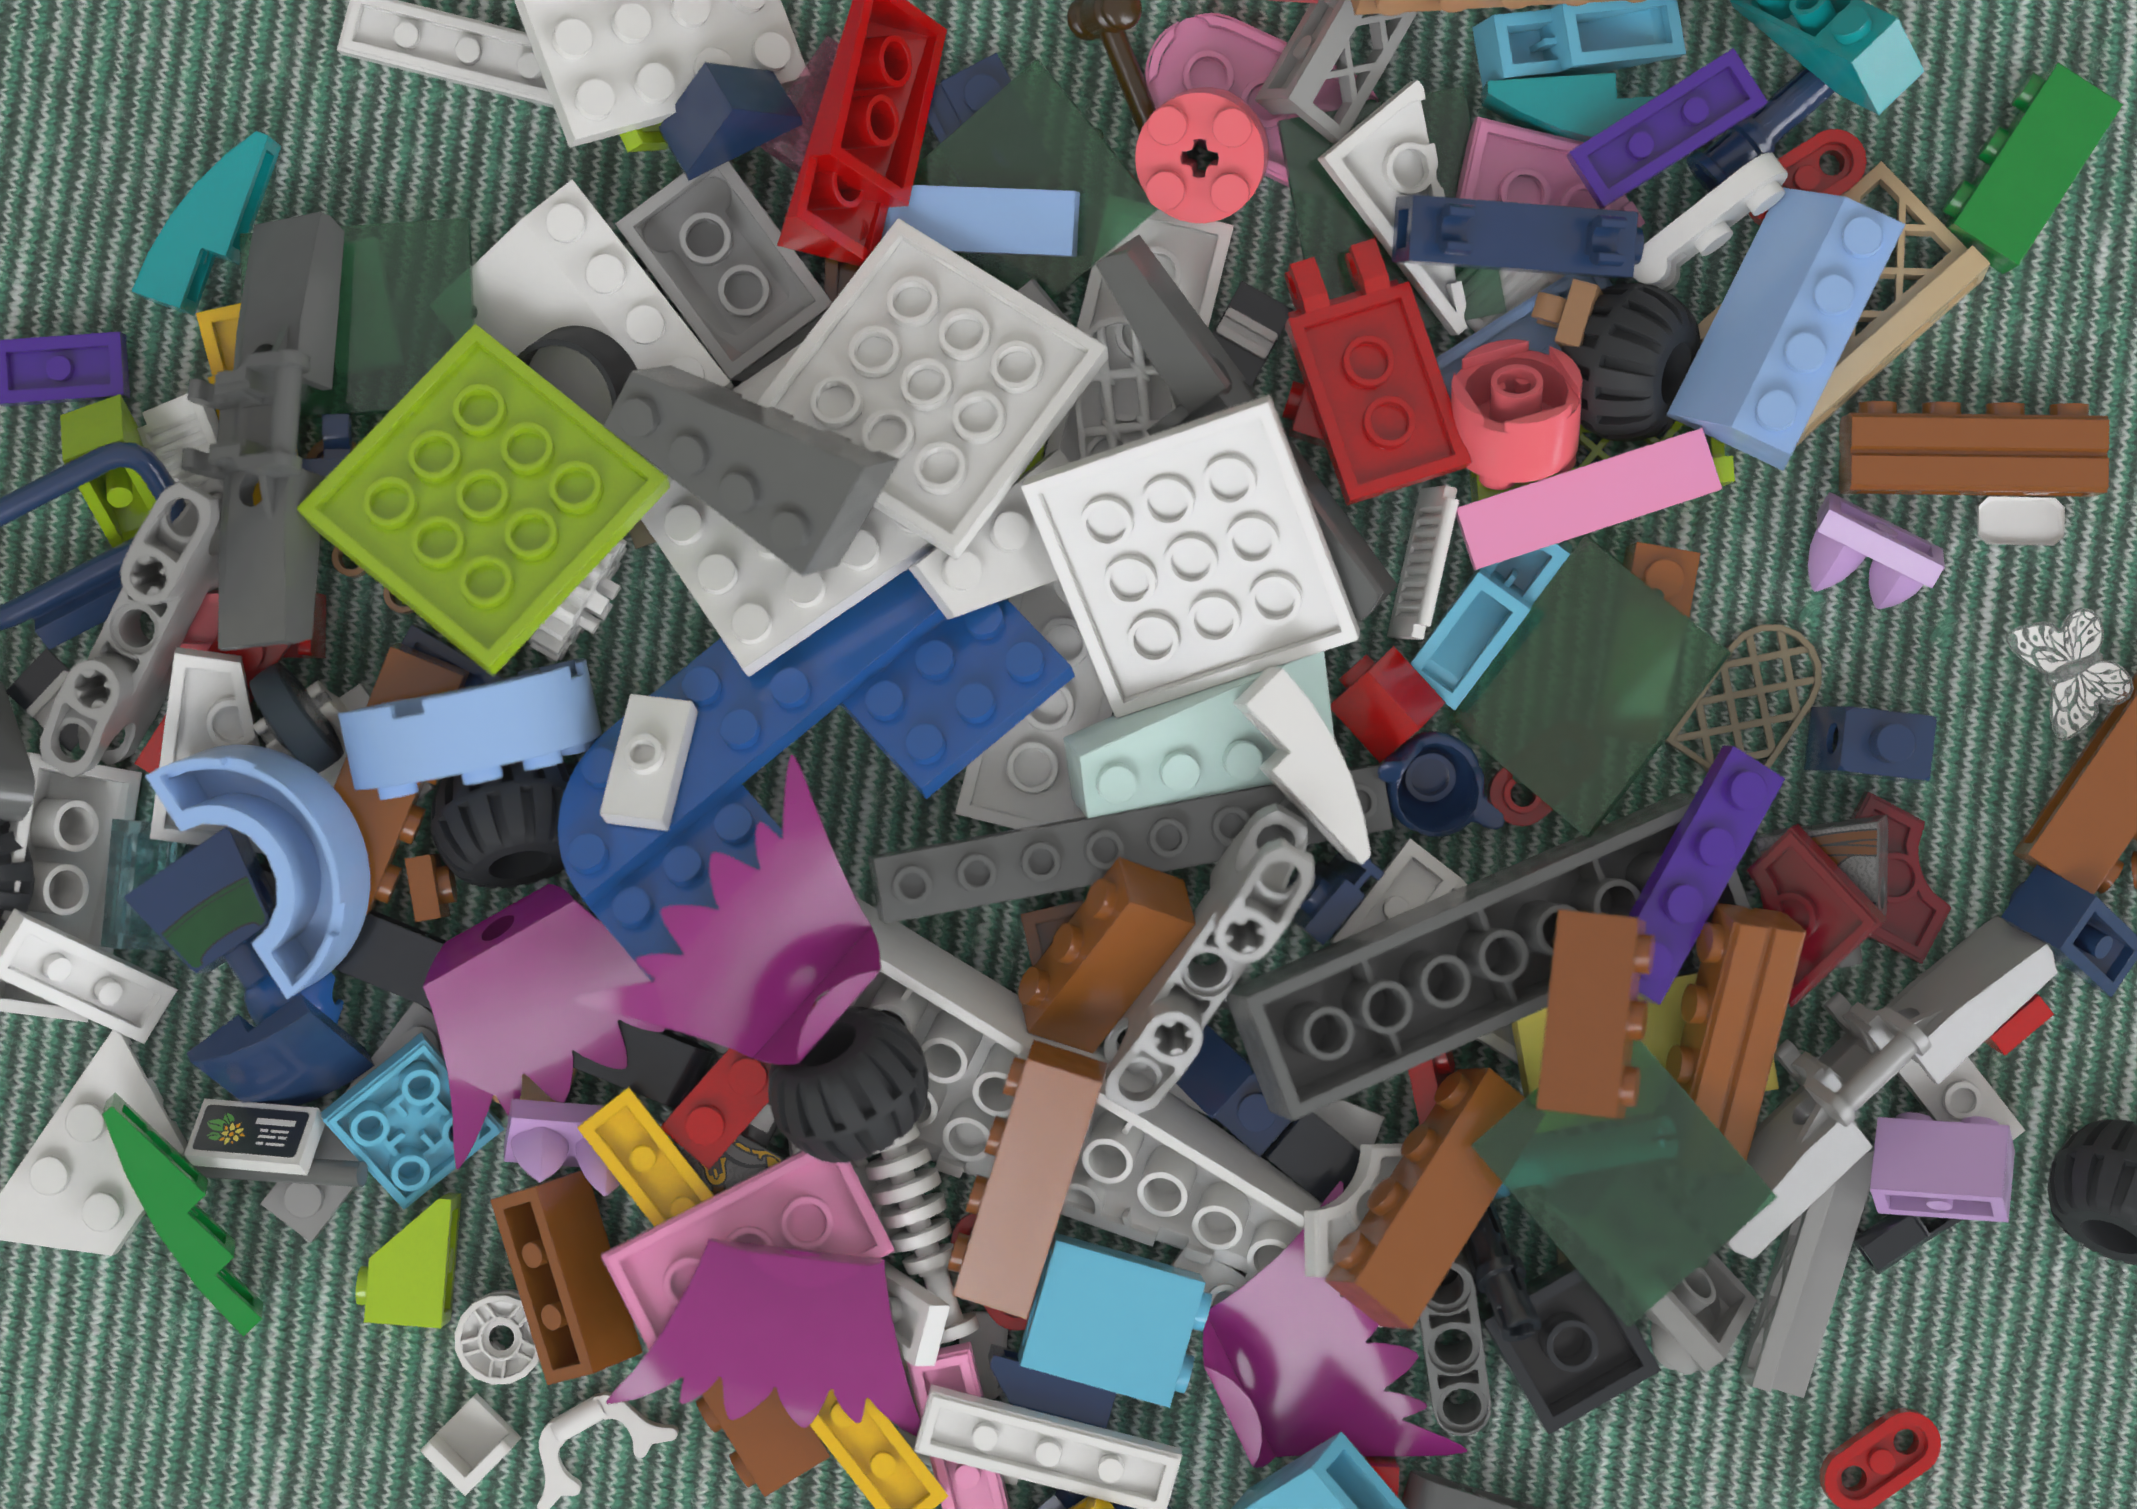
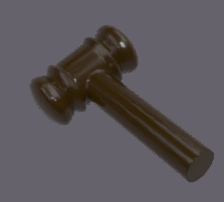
M1074 0L1067 12L1068 26L1072 33L1081 40L1092 41L1101 38L1140 134L1145 122L1156 110L1125 31L1131 29L1139 22L1142 14L1141 0Z

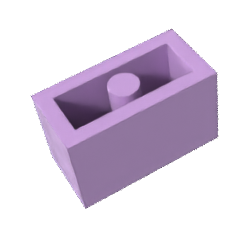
M1914 1112L1901 1113L1896 1118L1878 1117L1870 1191L1877 1212L1881 1214L2009 1222L2015 1157L2009 1125H2000L1993 1119L1979 1116L1966 1117L1961 1122L1934 1121L1930 1116Z

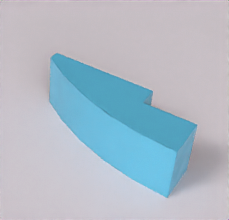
M1646 0L1639 3L1627 1L1590 2L1580 6L1559 4L1552 9L1492 15L1472 27L1482 88H1484L1487 81L1589 75L1668 60L1686 54L1677 0Z
M1563 541L1478 569L1474 572L1410 662L1414 669L1446 702L1445 704L1453 710L1457 709L1530 612L1533 603L1570 556L1573 545Z

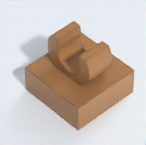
M1573 279L1567 299L1549 293L1538 292L1531 317L1536 318V323L1539 325L1557 329L1554 341L1560 348L1562 346L1579 347L1583 344L1584 330L1589 316L1592 314L1595 301H1597L1599 295L1603 294V291L1596 284Z

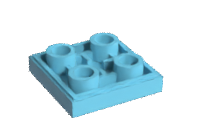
M422 1032L321 1112L322 1121L359 1161H364L367 1164L368 1171L404 1210L456 1169L453 1148L452 1105L445 1059ZM490 1108L466 1160L504 1130L502 1122Z

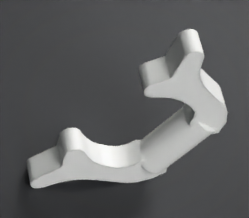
M611 1392L596 1393L561 1415L552 1418L543 1428L539 1439V1451L545 1472V1488L538 1502L537 1509H550L561 1496H576L581 1491L582 1482L568 1472L560 1457V1447L571 1437L603 1419H615L623 1423L629 1431L633 1441L634 1455L638 1458H643L648 1453L652 1444L675 1440L679 1432L678 1427L673 1424H661L649 1420L628 1401L606 1404V1400L612 1394Z

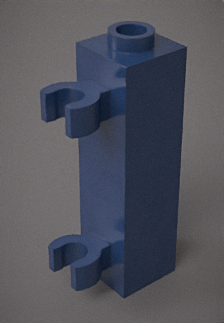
M1408 195L1396 197L1391 262L1600 278L1633 277L1634 265L1639 264L1644 249V234L1642 229L1637 227L1638 212Z

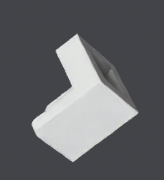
M476 1393L420 1451L466 1496L522 1437Z

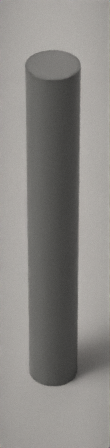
M313 1158L308 1175L194 1166L206 1178L363 1187L368 1177L367 1164L364 1161Z

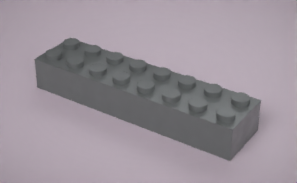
M1674 794L1233 987L1227 994L1226 1000L1269 1111L1294 1121L1547 1008L1558 909L1628 917L1695 794ZM1735 869L1717 903L1744 906L1751 909ZM1714 909L1712 910L1706 923H1711Z

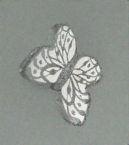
M2083 607L2071 611L2063 620L2060 628L2051 622L2041 621L2016 627L2006 635V642L2010 650L2026 665L2045 674L2046 683L2052 689L2049 705L2050 722L2056 738L2060 741H2068L2074 738L2094 722L2099 714V704L2106 706L2120 705L2130 699L2134 689L2131 676L2122 666L2116 662L2103 659V654L2099 652L2104 640V629L2101 619L2093 610Z

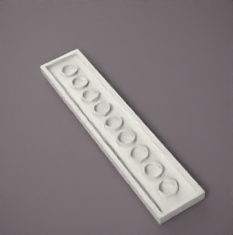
M1110 195L1077 329L1085 333L1099 321L1115 316H1125L1097 268L1096 263L1138 234L1206 326L1209 327L1234 225L1218 221L1209 223L1185 222L1169 216L1153 205ZM1115 324L1106 327L1110 370L1132 368L1130 362H1134L1131 326ZM1096 333L1092 336L1095 340H1097ZM1143 349L1145 366H1153ZM1160 375L1149 376L1151 382H1147L1151 420L1162 419L1172 411L1170 389ZM1136 378L1115 380L1116 386H1112L1116 424L1137 422L1136 416H1140ZM1101 381L1090 382L1080 395L1084 427L1102 426L1101 419L1105 420ZM1075 403L1050 435L1044 457L1050 452L1060 449L1070 463L1080 460ZM1142 432L1120 434L1122 439L1118 440V446L1142 439ZM1107 435L1085 438L1087 457L1108 450ZM1059 580L1009 597V601L1071 665L1075 677L967 765L955 812L957 815L1013 829L1085 816L1072 800L1064 737L1111 717L1113 711Z

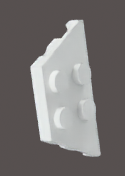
M114 1030L111 1031L1 1191L0 1240L109 1256L115 1255L120 1251L146 1212L125 1175L102 1116L106 1101L115 1092L184 1156L188 1143L176 1121L168 1117L163 1107L164 1099L153 1079H148L129 1046L133 1043L128 1036Z

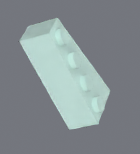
M1324 651L1276 666L1284 668L1309 698L1334 737ZM1264 671L1119 718H1115V715L1064 737L1072 800L1089 819L1274 784L1259 767L1277 749L1233 704Z

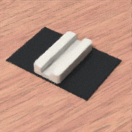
M1242 281L1212 334L1245 377L1247 385L1252 387L1285 328V323L1289 319L1288 312L1294 310Z
M46 648L6 692L44 728L56 696L70 669ZM75 723L66 725L59 737V743L69 752L79 743L77 736L79 725Z

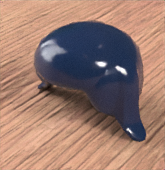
M1439 731L1418 733L1385 758L1384 762L1377 769L1378 778L1385 782L1390 812L1408 829L1428 837H1446L1461 831L1471 822L1492 830H1496L1504 825L1503 814L1485 796V777L1483 770L1479 766L1477 756L1467 744L1451 734Z

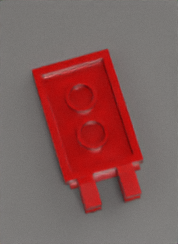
M1375 238L1351 245L1349 247L1350 253L1344 256L1356 292L1329 300L1315 257L1290 264L1288 267L1289 271L1284 275L1293 305L1297 309L1288 312L1289 319L1285 323V328L1346 506L1465 469L1472 463L1468 450L1457 430L1452 404L1410 282L1399 284L1397 279L1389 280L1388 272Z

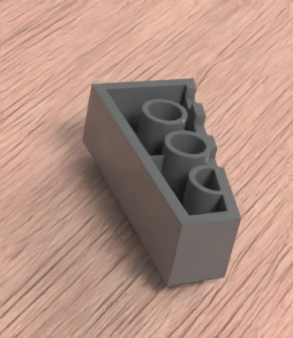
M671 365L632 371L603 424L605 428L801 576L838 567L900 460L882 451L873 452L853 444L850 438L833 431H821L794 420V415L777 408H766L743 399L740 393Z

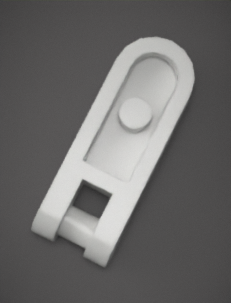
M1773 153L1762 154L1748 162L1646 242L1640 263L1634 265L1633 277L1640 283L1654 285L1665 291L1672 289L1679 281L1680 267L1698 252L1702 256H1706L1719 249L1732 237L1733 231L1730 227L1749 212H1752L1754 216L1762 214L1784 196L1785 190L1781 185L1787 179L1788 172Z

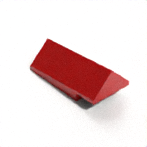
M852 0L777 246L861 267L881 241L888 208L909 205L947 29L908 0Z

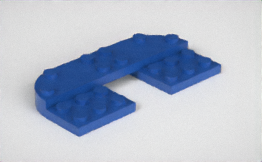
M909 568L750 677L747 676L727 645L720 638L650 695L652 697L692 701L698 711L669 831L606 823L600 814L624 717H622L585 752L575 767L563 794L559 811L558 840L566 873L574 888L597 919L635 963L637 957L650 954H675L682 956L683 951L662 919L661 909L673 905H694L719 909L713 894L709 870L710 856L713 852L723 853L754 869H760L756 851L757 824L759 822L764 823L780 839L783 838V830L742 784L839 704L927 799L1075 677L1073 669L1007 598L947 620ZM636 963L650 981H654V978Z

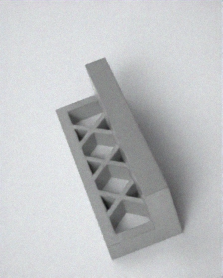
M1319 0L1318 4L1311 3L1260 89L1255 101L1272 115L1297 114L1331 143L1338 142L1351 129L1418 12H1405L1395 16L1382 14L1363 16L1354 14L1351 0ZM1385 20H1390L1386 26ZM1369 24L1373 50L1365 63L1353 65L1349 39L1357 26ZM1335 63H1336L1337 69H1333V70H1332V68L1334 67V65H1335ZM1359 73V75L1357 76V78H1356V80H1355V75H1354V74ZM1338 77L1342 104L1332 119L1317 107L1313 101L1325 80Z
M1869 1150L1784 1230L1739 1372V1376L1752 1387L1771 1392L1773 1388L1804 1398L1869 1194L1873 1151Z

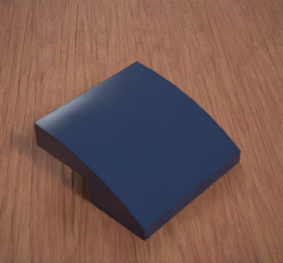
M301 993L256 1027L252 1026L238 1014L186 1053L192 1064L243 1103L253 1102L300 1106L337 1090L375 1066L364 1046Z

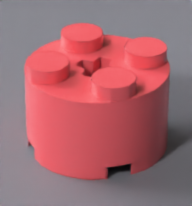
M1213 87L1188 89L1163 103L1145 122L1139 134L1135 151L1138 179L1150 203L1169 216L1190 223L1215 222L1241 209L1259 187L1266 173L1269 161L1268 136L1265 127L1255 112L1232 92ZM1199 139L1207 140L1206 146L1208 151L1218 152L1219 159L1213 160L1206 170L1198 169L1197 160L1187 156V151L1192 150L1197 145Z
M1507 339L1479 346L1462 359V368L1457 374L1454 373L1452 378L1451 404L1457 430L1472 461L1466 468L1479 475V481L1483 486L1493 490H1505L1511 488L1515 483L1544 479L1556 473H1565L1575 466L1580 436L1582 375L1576 363L1567 354L1549 346L1548 355L1529 350V341Z

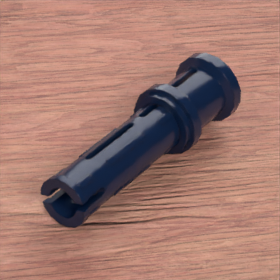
M1803 68L1767 100L1768 103L1763 108L1728 129L1705 151L1695 150L1686 158L1690 171L1704 189L1710 193L1751 160L1768 152L1774 153V145L1793 127L1802 122L1824 103L1834 91L1807 68Z

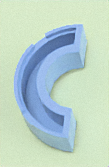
M584 658L520 671L518 675L480 685L426 696L399 699L338 713L354 789L377 788L380 800L416 793L419 791L417 782L457 774L462 775L464 785L503 777L500 765L521 760L524 770L556 765L563 762L562 756L586 752L595 742V739L602 735L587 661Z
M237 744L206 749L158 768L145 776L180 832L200 824L227 825L248 835L267 855L276 877L277 905L268 928L251 944L286 999L321 980L344 959L355 943L365 920L370 895V868L364 839L354 816L339 793L321 775L306 764L285 753L255 745Z

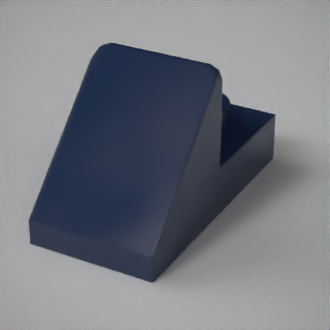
M1206 1024L1202 1030L1203 1043L1200 1050L1176 1084L1211 1119L1215 1117L1260 1157L1292 1120L1269 1111L1251 1062L1212 1027Z

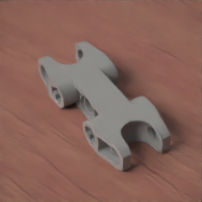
M210 478L198 487L189 481H182L168 487L160 494L137 532L124 558L120 571L123 588L88 659L74 665L67 674L53 703L40 738L42 761L71 778L80 776L92 770L98 765L100 760L111 766L127 759L136 751L156 718L170 690L171 664L174 660L175 649L181 646L207 592L219 587L220 529L216 527L219 522L220 511L218 499L212 495L216 492L223 493L224 480ZM180 498L189 500L178 518L171 522L170 512L174 503ZM143 611L154 622L155 633L152 640L147 638L141 629L140 619ZM70 723L79 725L77 735L80 749L86 751L80 760L69 758L60 747V733ZM125 727V738L120 747H109L114 737Z
M1277 803L1271 804L1257 811L1235 837L1231 845L1228 846L1213 868L1210 876V889L1193 912L1196 925L1104 1039L1105 1059L1111 1061L1105 1076L1107 1099L1136 1115L1156 1107L1186 1071L1200 1050L1203 1043L1202 1030L1249 963L1263 958L1272 949L1312 886L1314 877L1312 855L1305 852L1308 842V829L1305 819ZM1280 824L1286 826L1294 835L1291 844L1282 838L1268 842L1260 849L1256 844L1259 832L1269 825ZM1297 867L1300 872L1297 881L1291 887L1286 888L1293 869ZM1201 953H1214L1221 957L1216 963L1211 965H1199L1192 961L1196 955ZM1128 1028L1120 1046L1117 1038L1124 1029ZM1150 1068L1154 1069L1156 1074L1155 1083L1149 1090L1133 1093L1127 1091L1119 1082L1120 1076L1125 1069L1134 1075L1147 1071Z

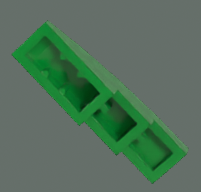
M115 1092L106 1101L102 1116L129 1183L156 1232L198 1290L244 1337L262 1319L263 1301L225 1267L234 1258L236 1241L197 1205L206 1195L208 1179Z

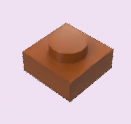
M440 854L406 858L405 864L415 922L451 916L449 903L457 902L456 880L447 865L442 866Z

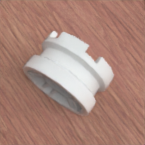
M515 1289L495 1290L480 1297L460 1317L455 1330V1351L462 1366L475 1379L492 1385L510 1384L525 1377L540 1362L519 1292ZM498 1325L509 1327L514 1334L513 1344L508 1349H505V1346L497 1341H489V1335L494 1332L495 1327Z

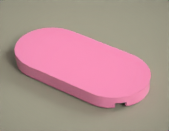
M1205 13L1195 15L1192 18H1186L1180 23L1178 21L1160 34L1150 50L1145 68V81L1156 106L1155 109H1158L1173 96L1192 88L1213 87L1232 92L1255 112L1266 129L1269 142V161L1264 176L1309 195L1330 196L1343 193L1317 159L1335 143L1328 141L1297 114L1272 115L1255 101L1256 96L1286 47L1287 42L1238 19L1219 13ZM1338 77L1325 80L1313 101L1317 107L1332 119L1342 104ZM1374 91L1371 92L1349 132L1381 106ZM1199 139L1197 145L1207 149V140Z

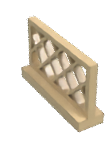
M1882 161L1843 196L1860 203L1868 193L1880 184L1898 203L1897 220L1905 224L1907 212L1918 224H1905L1896 243L1895 267H1884L1879 279H1895L1894 302L1884 311H1862L1857 322L1871 323L1856 336L1855 326L1796 447L1981 283L1990 266V262L1973 245L1967 249ZM1905 236L1932 237L1947 255L1931 269L1904 268ZM1903 279L1918 280L1903 293ZM1721 304L1698 324L1700 344H1702Z

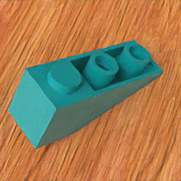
M1730 0L1733 8L1834 92L1877 115H1880L1925 72L1899 19L1863 0Z

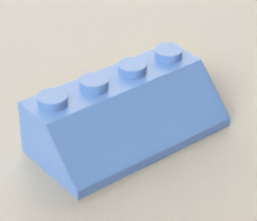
M1783 188L1785 190L1784 196L1768 210L1666 415L1695 430L1703 428L1704 434L1784 471L1905 227L1904 223L1848 197Z

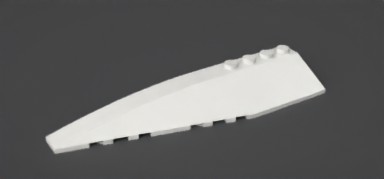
M855 896L876 935L880 949L881 969L849 1007L876 1009L898 1020L917 1039L924 1052L928 1068L929 1086L926 1106L919 1120L915 1122L921 1135L917 1139L905 1144L906 1148L926 1145L932 1157L930 1161L936 1162L935 1168L951 1176L960 1178L964 1172L975 1177L979 1174L989 1178L996 1156L984 1153L995 1116L1006 1119L1009 1117L1015 1097L1002 1093L1014 1056L1026 1060L1033 1040H1037L1108 1063L1107 1067L1111 1061L1105 1059L1104 1049L1100 1046L1092 1054L1028 1033L1022 1004L1017 994L899 922L885 924L880 921L878 910ZM698 1038L722 1054L728 1050L725 1046ZM1125 1069L1119 1079L1121 1086L1133 1093L1149 1090L1155 1083L1143 1074L1138 1073L1134 1075L1127 1069ZM1104 1076L1061 1214L1152 1247L1155 1240L1181 1250L1186 1246L1183 1258L1205 1266H1209L1211 1259L1221 1264L1246 1272L1245 1280L1249 1281L1271 1263L1304 1228V1211L1317 1209L1322 1203L1265 1159L1256 1155L1247 1146L1168 1092L1156 1107L1136 1115L1106 1098Z

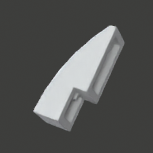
M1269 666L1233 702L1277 749L1259 769L1346 860L1362 865L1371 856L1365 819L1352 776L1335 739L1312 702L1284 668Z

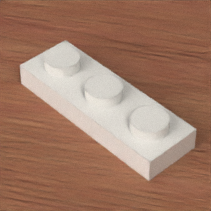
M17 909L13 910L0 931L1 980L143 1044L147 1041L178 990L168 980Z

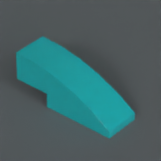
M1616 73L1487 81L1481 91V105L1517 126L1586 142L1657 96L1617 98Z
M255 131L226 153L197 181L169 216L150 248L132 292L146 300L195 317L215 257L240 265L282 146L269 135Z

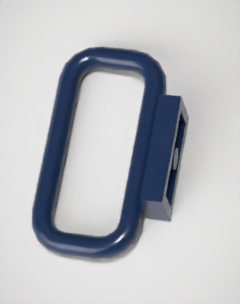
M113 442L100 446L0 497V527L116 468H129L136 471L156 501L163 491L176 483L162 461L150 449L132 442ZM184 498L178 499L172 506L170 512L171 522L177 519L185 509L186 502ZM135 536L1 604L0 631L18 626L33 618L36 633L47 649L50 650L106 621L123 588L120 571Z

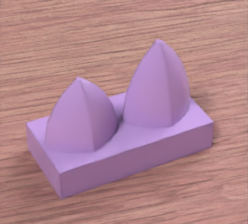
M1831 492L1827 494L1817 512V529L1810 545L1808 557V574L1813 591L1817 592L1844 580L1859 567L1866 557L1873 559L1869 570L1870 595L1874 606L1877 609H1884L1906 601L1916 594L1923 585L1932 589L1945 567L1942 548Z
M521 1099L511 1100L504 1140V1162L519 1163L521 1168L539 1183L553 1175L561 1166L580 1167L586 1179L604 1197L620 1185V1182L577 1129V1126L603 1106Z

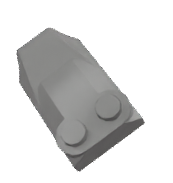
M729 161L688 181L683 173L615 223L731 381H746L802 343L833 303L796 252L792 249L777 246L781 234L780 230Z
M1632 1163L1600 1171L1567 1175L1563 1183L1550 1190L1542 1203L1569 1225L1616 1272L1633 1300L1652 1322L1651 1347L1654 1355L1663 1366L1682 1374L1692 1375L1696 1371L1708 1372L1726 1358L1757 1299Z

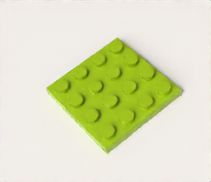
M474 324L296 509L317 532L494 676L671 486L665 474L477 324Z

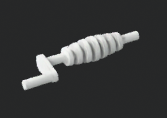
M914 1123L913 1128L903 1138L894 1140L892 1146L882 1152L878 1150L872 1153H881L882 1156L869 1162L865 1168L867 1178L870 1181L890 1178V1181L874 1187L870 1193L874 1204L878 1206L898 1202L897 1205L882 1212L880 1217L888 1229L906 1226V1229L892 1236L891 1240L898 1252L914 1250V1254L902 1261L909 1275L918 1274L919 1277H923L927 1290L950 1305L940 1343L942 1344L965 1337L978 1330L980 1325L976 1313L962 1314L957 1297L953 1296L954 1288L947 1268L954 1249V1243L940 1245L938 1241L952 1233L949 1218L930 1219V1217L946 1209L944 1193L922 1195V1193L937 1187L942 1181L937 1168L914 1171L915 1168L922 1166L932 1159L926 1145L906 1148L905 1144L917 1139L921 1135L916 1123ZM901 1357L911 1396L919 1415L907 1361Z

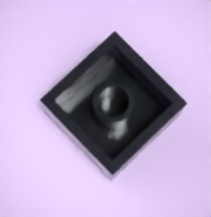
M1587 1249L1526 1283L1530 1299L1542 1322L1540 1329H1534V1335L1519 1341H1505L1500 1335L1491 1304L1478 1310L1481 1322L1537 1420L1548 1435L1661 1371L1599 1260Z

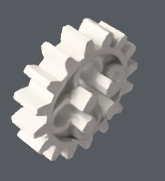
M621 539L533 633L530 639L532 642L530 647L557 662L563 659L567 650H571L578 635L583 633L584 630L594 635L600 624V619L604 621L613 607V604L609 603L610 600L608 598L613 600L621 589L620 585L614 583L611 579L621 565L620 560L627 550L625 547L628 543L627 541Z

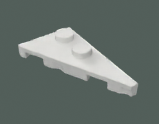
M1418 80L1407 83L1317 158L1391 257L1396 197L1408 195L1445 197L1444 189L1440 186L1436 175L1439 163L1435 143L1429 144L1421 100L1426 99L1424 87ZM1396 263L1450 335H1459L1468 327L1464 318L1466 301L1462 281H1456L1454 267Z

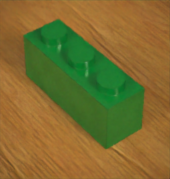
M2060 63L2054 65L2042 76L2033 72L2026 79L2011 103L2012 106L2019 109L2017 115L2007 130L1998 125L1990 134L1976 157L1985 163L1972 183L1963 179L1952 192L1942 209L1944 213L1950 216L1945 226L1967 249L1973 245L1990 262V266L2002 274L2019 266L2123 105Z

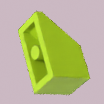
M121 394L60 415L62 461L64 464L100 446L113 442H132L143 446L137 430L139 427ZM129 468L113 469L78 487L112 548L136 536L156 503V499L141 476Z
M449 1192L437 1199L369 1257L368 1266H361L359 1268L356 1281V1304L365 1305L364 1323L441 1329L451 1321L461 1193Z

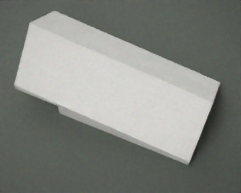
M27 752L35 777L33 802L28 814L22 821L17 823L9 821V832H14L16 842L23 847V849L11 853L12 863L24 862L26 846L29 848L34 863L35 882L33 897L26 914L113 954L142 772L97 765L92 770L71 778L42 761L41 754ZM21 881L15 882L14 892L19 893ZM5 910L1 918L7 921L12 912ZM0 979L1 1012L88 1022L89 1020Z

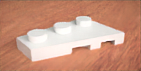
M1060 449L1050 452L1017 479L958 560L935 546L909 567V570L947 620L1059 580L1021 486L1025 478L1070 463Z
M176 647L159 768L214 747L237 744L260 746L258 734L253 727L255 719L242 656ZM157 794L155 795L150 839L200 845L223 828L229 827L227 825L200 824L180 832ZM247 835L254 852L265 854Z

